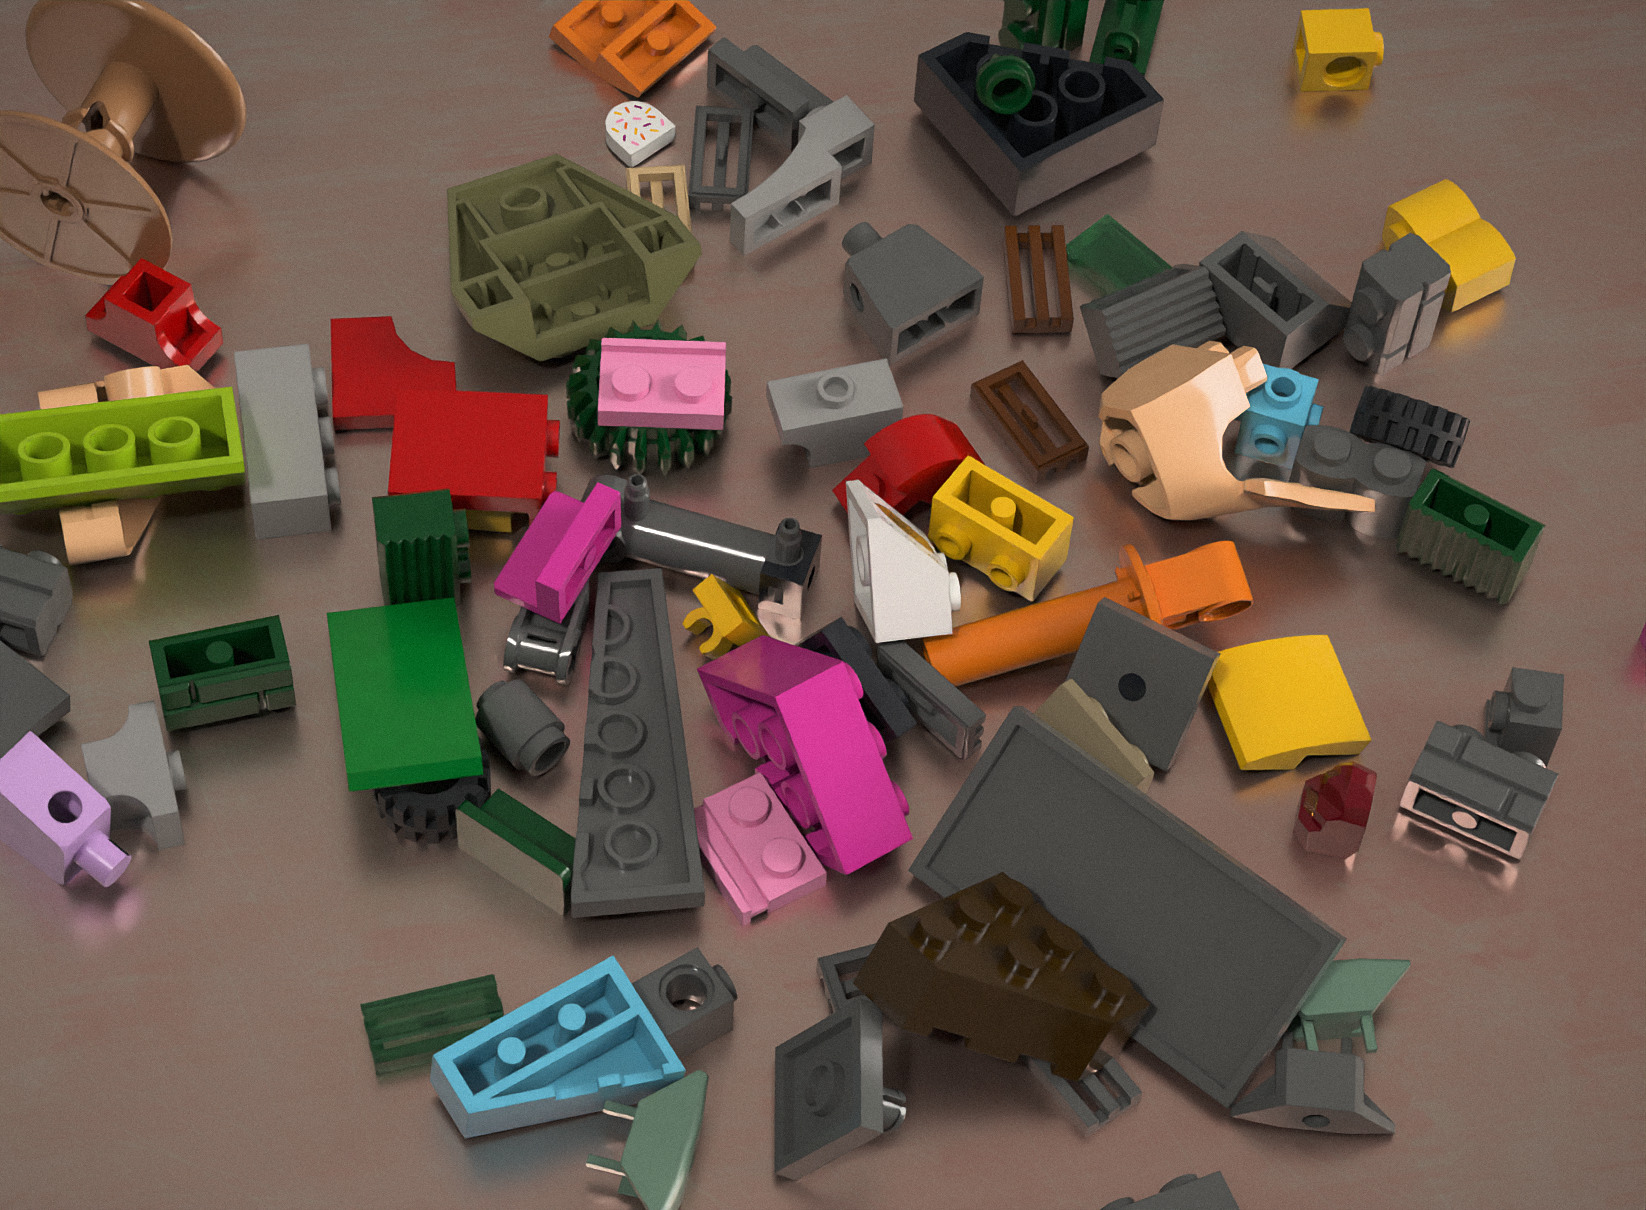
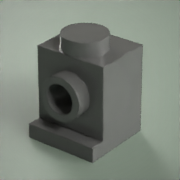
M1512 667L1504 691L1494 690L1491 700L1487 699L1485 703L1483 736L1486 742L1510 753L1516 751L1531 753L1541 759L1547 768L1562 730L1564 674Z

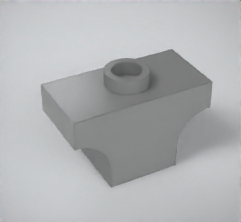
M887 358L767 381L766 398L781 444L803 446L810 468L868 457L870 452L864 443L877 432L901 420L903 417V404Z
M155 700L128 705L127 720L116 734L103 740L81 744L88 782L111 806L110 831L126 828L141 830L154 839L159 850L185 845L174 792L187 789L179 750L165 751Z

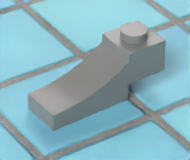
M847 95L827 106H819L813 109L805 118L799 120L798 144L790 156L764 182L731 203L730 242L743 256L839 204L841 179L872 163L875 124Z

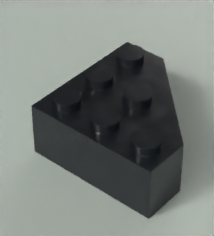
M965 32L918 55L914 102L1014 217L1156 145L1164 99L1130 61L1105 57L1104 64L1070 59V50L1026 42L1024 43L1023 50L989 44L990 36ZM994 54L1001 56L1012 54L1025 60L1033 71L1035 87L1031 100L1022 110L1016 113L1000 114L993 111L980 101L976 92L975 81L981 65L989 62Z

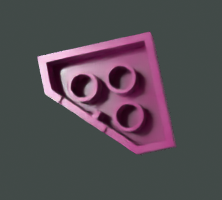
M762 635L697 668L720 727L734 746L741 743L745 751L753 759L761 761L762 765L755 768V774L761 772L785 810H789L803 828L811 830V833L804 836V839L822 865L848 875L913 839L905 819L910 812L908 802L899 786L890 780L882 760L887 754L884 741L875 726L866 720L859 699L863 698V688L857 674L850 665L844 661Z

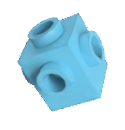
M1263 364L1267 381L1246 393L1250 407L1234 419L1241 422L1234 453L1292 469L1305 427L1308 425H1319L1324 406L1313 404L1319 379L1299 374L1292 369L1277 368Z

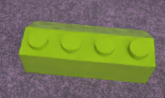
M232 386L0 414V515H22L35 510L67 506H91L92 503L115 499H150L163 494L195 490L214 491L227 486L245 484V466Z

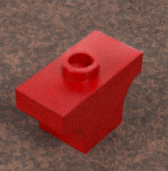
M143 258L125 276L122 275L85 315L88 331L143 361L160 367V369L189 365L194 371L198 372L224 343L222 328L209 320L197 306L192 284Z

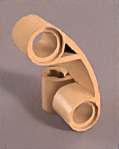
M189 365L160 369L158 366H149L114 372L105 375L102 381L39 391L38 396L40 408L48 409L214 389V387ZM163 495L150 499H115L92 503L91 506L60 507L59 513L69 565L130 555Z

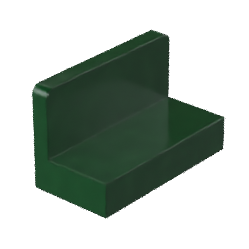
M499 788L480 809L469 801L464 800L455 810L458 847L564 917L571 909V887L576 838Z

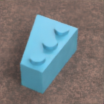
M613 955L434 1054L432 1057L430 1082L464 1139L603 1111L605 1100L624 1105L638 1104L639 1100L684 1078L686 1069Z

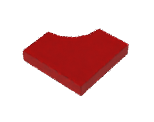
M392 316L330 319L334 430L393 428L397 388L456 390L455 362L431 360L412 351L397 335Z

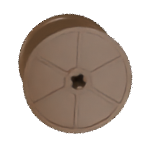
M39 0L29 13L26 23L25 39L29 58L45 87L68 112L62 118V122L33 113L0 110V238L17 251L46 267L99 284L113 285L122 275L125 276L141 258L163 269L169 260L173 244L168 216L152 188L127 162L132 160L134 152L158 160L193 163L207 161L229 151L242 136L246 124V105L240 86L226 63L203 38L177 18L143 0ZM80 123L85 125L86 132L78 130Z

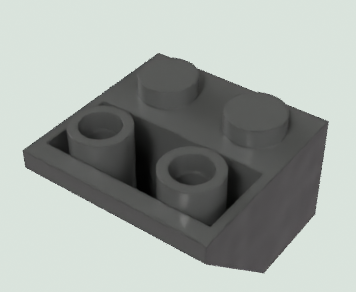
M1241 231L1199 262V266H1205L1210 272L1209 279L1213 283L1212 290L1216 294L1215 301L1220 306L1219 313L1223 317L1222 324L1227 329L1224 336L1238 348L1242 346L1254 347L1258 351L1263 364L1291 369L1346 326L1352 302L1275 238Z

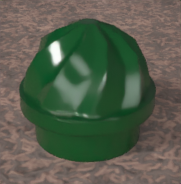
M994 54L989 62L981 65L975 81V88L980 101L1000 114H1012L1022 110L1031 100L1035 87V77L1030 65L1025 60L1012 54L1005 56Z

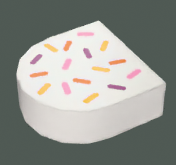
M639 101L624 102L615 106L607 115L605 120L606 143L630 168H633L676 139V126L648 103Z

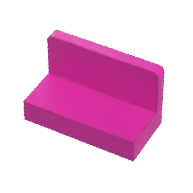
M597 482L585 503L559 491H553L494 582L495 594L561 624L621 527L620 492Z

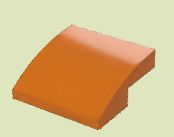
M583 0L552 26L548 37L577 62L616 88L639 98L714 34L717 27L689 0Z

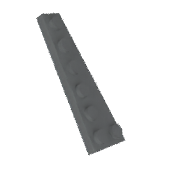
M662 568L598 573L583 766L579 793V813L571 887L572 918L703 907L705 904V888Z

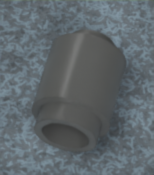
M524 681L496 682L485 690L478 699L476 705L478 712L475 717L477 728L516 769H526L532 776H538L555 766L567 752L570 746V739L564 734V723Z

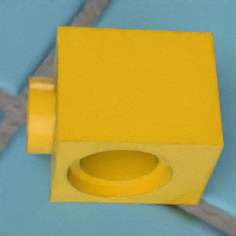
M1369 8L1301 10L1292 48L1300 92L1368 90L1374 66L1382 65L1384 54L1383 37L1381 32L1373 31Z

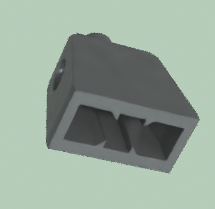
M862 222L851 228L844 236L842 248L851 256L845 263L843 287L845 301L882 359L887 358L889 366L979 314L984 276L920 226L907 224L882 238L868 222Z

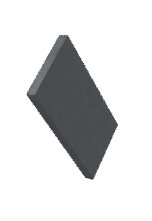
M1013 706L908 869L910 873L944 898L1001 872L1025 885L1032 893L1033 899L1060 923L1074 929L1081 937L1085 946L1109 967L1124 974L1131 982L1133 989L1151 1004L1130 1036L1227 1109L1239 1101L1347 940L1343 935L1023 706Z

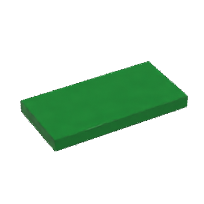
M455 597L327 613L349 792L483 775L482 755Z

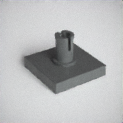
M859 998L775 1047V1174L798 1180L878 1137L883 1132L888 1134L895 1132L903 1123L906 1108L899 1105L906 1102L904 1092L895 1088L883 1087L882 1011L873 1002Z

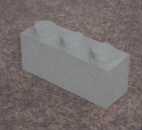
M309 343L234 352L256 540L332 531L329 506L341 505L337 467L324 469L323 455L335 454L331 417L318 418L316 405L328 404L324 367H311Z

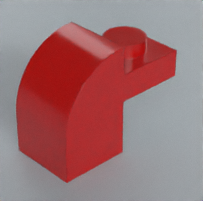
M919 414L894 422L869 438L864 445L870 452V455L832 491L848 513L846 481L859 480L901 515H904L919 500L932 505L933 496L968 455L984 465L985 463L957 424L934 414Z

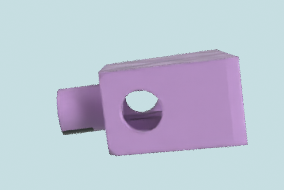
M29 731L0 759V841L58 884L65 885L69 883L82 869L104 887L113 884L126 870L132 856L110 839L111 806L102 795L41 739Z

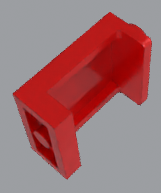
M397 388L388 495L449 488L453 509L465 508V510L524 512L529 515L530 527L549 495L553 491H557V472L546 471V457H559L560 420H548V395Z

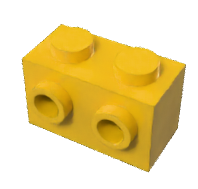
M968 455L933 496L928 539L947 557L954 560H963L988 575L990 580L999 588L1010 592L1015 591L1033 602L1067 560L1074 517Z

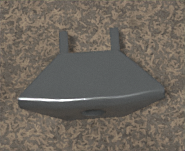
M1285 1031L1282 1035L1281 1050L1276 1051L1275 1074L1233 1105L1230 1110L1231 1117L1277 1127L1343 1134H1395V1124L1364 1093V1060L1352 1054V1038H1341L1340 1053L1293 1048V1032Z

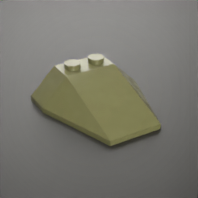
M558 154L447 189L450 280L454 303L473 330L539 361L569 356L577 349L588 346L590 339L602 341L609 327L625 334L628 333V328L633 320L640 328L654 324L702 255L700 243L678 216Z

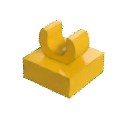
M711 574L693 589L703 607L692 610L685 617L682 624L686 630L695 635H699L708 626L713 625L712 636L699 647L703 655L715 660L727 654L733 643L740 647L762 635L770 637L742 594L731 585Z

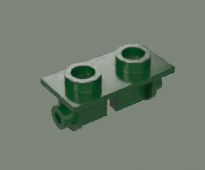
M1105 0L1089 62L1104 64L1105 57L1130 61L1142 76L1145 77L1164 0Z

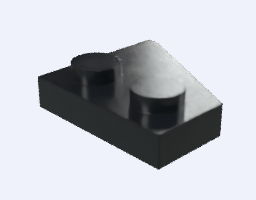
M842 616L795 644V646L844 661L852 667L863 688V698L859 699L866 720L875 726L884 744L899 738L917 724L908 711L910 705L905 693L895 682L883 676L871 659L872 651L866 638L856 628L848 626Z

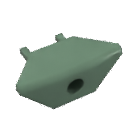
M1366 958L1333 960L1288 1026V1032H1293V1040L1297 1042L1305 1041L1306 1050L1319 1051L1317 1040L1363 1036L1366 1054L1376 1053L1378 1048L1374 1034L1375 1026L1372 1014L1408 971L1411 965L1410 960Z
M697 1070L639 1100L637 1108L605 1100L603 1113L630 1119L633 1122L621 1162L589 1154L586 1167L622 1175L617 1193L639 1198L646 1210H677L683 1202L700 1144L709 1080L706 1072Z

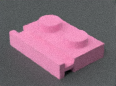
M602 338L598 426L723 430L726 342Z
M761 772L703 799V805L694 808L701 863L742 927L751 923L752 917L764 911H767L769 914L826 886L827 872Z

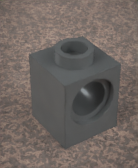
M698 947L631 983L679 1060L733 1030L734 1001L738 998L735 986L724 968L719 964L711 967ZM681 999H690L698 1002L701 1006L694 1010L683 1011L673 1007L671 1004Z

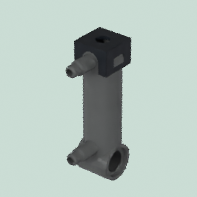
M633 474L627 480L612 475H598L589 480L581 502L585 503L597 482L619 491L621 497V527L599 562L614 563L619 562L624 557H628L701 579H706L713 574L736 589L759 595L758 608L798 620L801 619L819 572L822 535L800 529L799 522L794 518L783 519L779 523L774 535L650 499L647 480L641 474Z

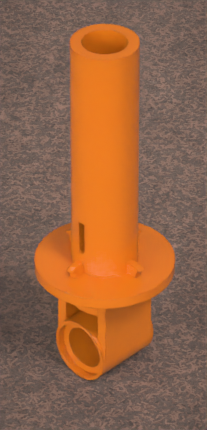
M1232 541L1210 543L1186 554L1145 566L1135 547L1129 543L1119 547L1120 569L1116 566V581L953 627L952 634L921 637L920 640L924 659L957 687L1078 652L1097 603L1104 597L1173 631L1201 622H1214L1235 616L1253 606L1254 600L1235 544Z

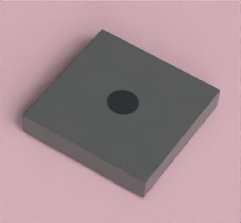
M1104 597L1097 603L1065 682L1072 678L1088 697L1096 699L1102 705L1108 720L1129 744L1136 745L1144 753L1148 763L1167 771L1173 766L1221 654Z

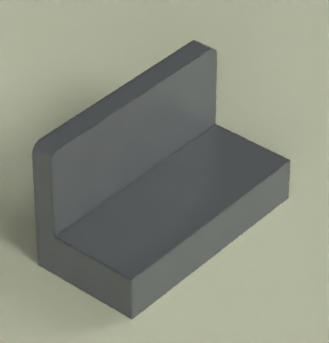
M723 37L708 49L707 88L733 108L754 109L753 123L790 151L798 144L799 120L805 118L813 109L819 106H827L834 102L758 45H752L743 51Z

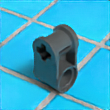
M589 579L561 624L521 607L519 615L515 617L508 635L504 654V671L515 673L519 668L556 676L558 684L569 685L575 672L581 640L590 615Z

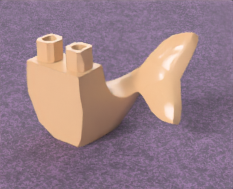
M1208 341L1197 348L1172 344L1128 369L1101 393L1098 417L1102 420L1099 441L1102 454L1110 467L1116 465L1125 478L1139 484V487L1132 491V496L1145 508L1160 517L1170 520L1190 521L1265 507H1299L1332 511L1375 512V500L1361 495L1308 487L1300 483L1282 482L1267 478H1251L1239 481L1227 470L1222 459V436L1228 424L1250 407L1246 393L1267 381V375L1259 353L1254 347L1242 346L1229 353L1221 342Z

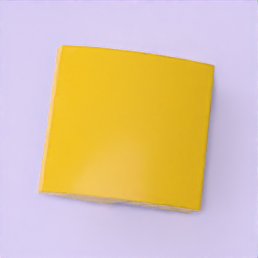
M1304 635L1270 639L1218 652L1221 655L1207 686L1241 770H1294L1306 755H1359L1372 741L1328 635Z

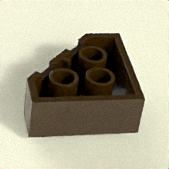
M1004 872L889 922L853 982L866 997L902 1030L928 1037L933 1027L965 1036L964 1045L966 1049L1012 1063L1016 1062L1020 1054L1051 1062L1050 1069L1052 1075L1075 1082L1104 1068V1065L1113 1057L1116 1059L1151 1005L1133 989L1131 982L1124 974L1105 964L1083 944L1081 937L1074 929L1056 920L1033 899L1032 893L1025 885L1011 879Z

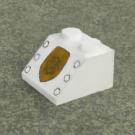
M859 480L846 481L854 602L874 641L880 643L952 634L951 612L960 611L961 593L956 572H948L944 553H937L923 531Z

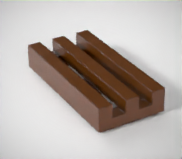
M1016 225L1004 226L1003 246L1012 333L1072 332L1074 317L1064 225H1052L1051 233H1041L1040 225H1028L1027 233H1017ZM1029 249L1036 318H1025L1019 250ZM1042 249H1051L1058 317H1049Z
M1023 360L971 384V399L1035 484L1046 479L1047 471L1051 469L1057 474L1067 469L1068 461L1073 459L1078 464L1087 459L1088 444ZM1015 382L1063 446L1058 448L1039 425L1036 415L1027 404H1023L1008 383Z

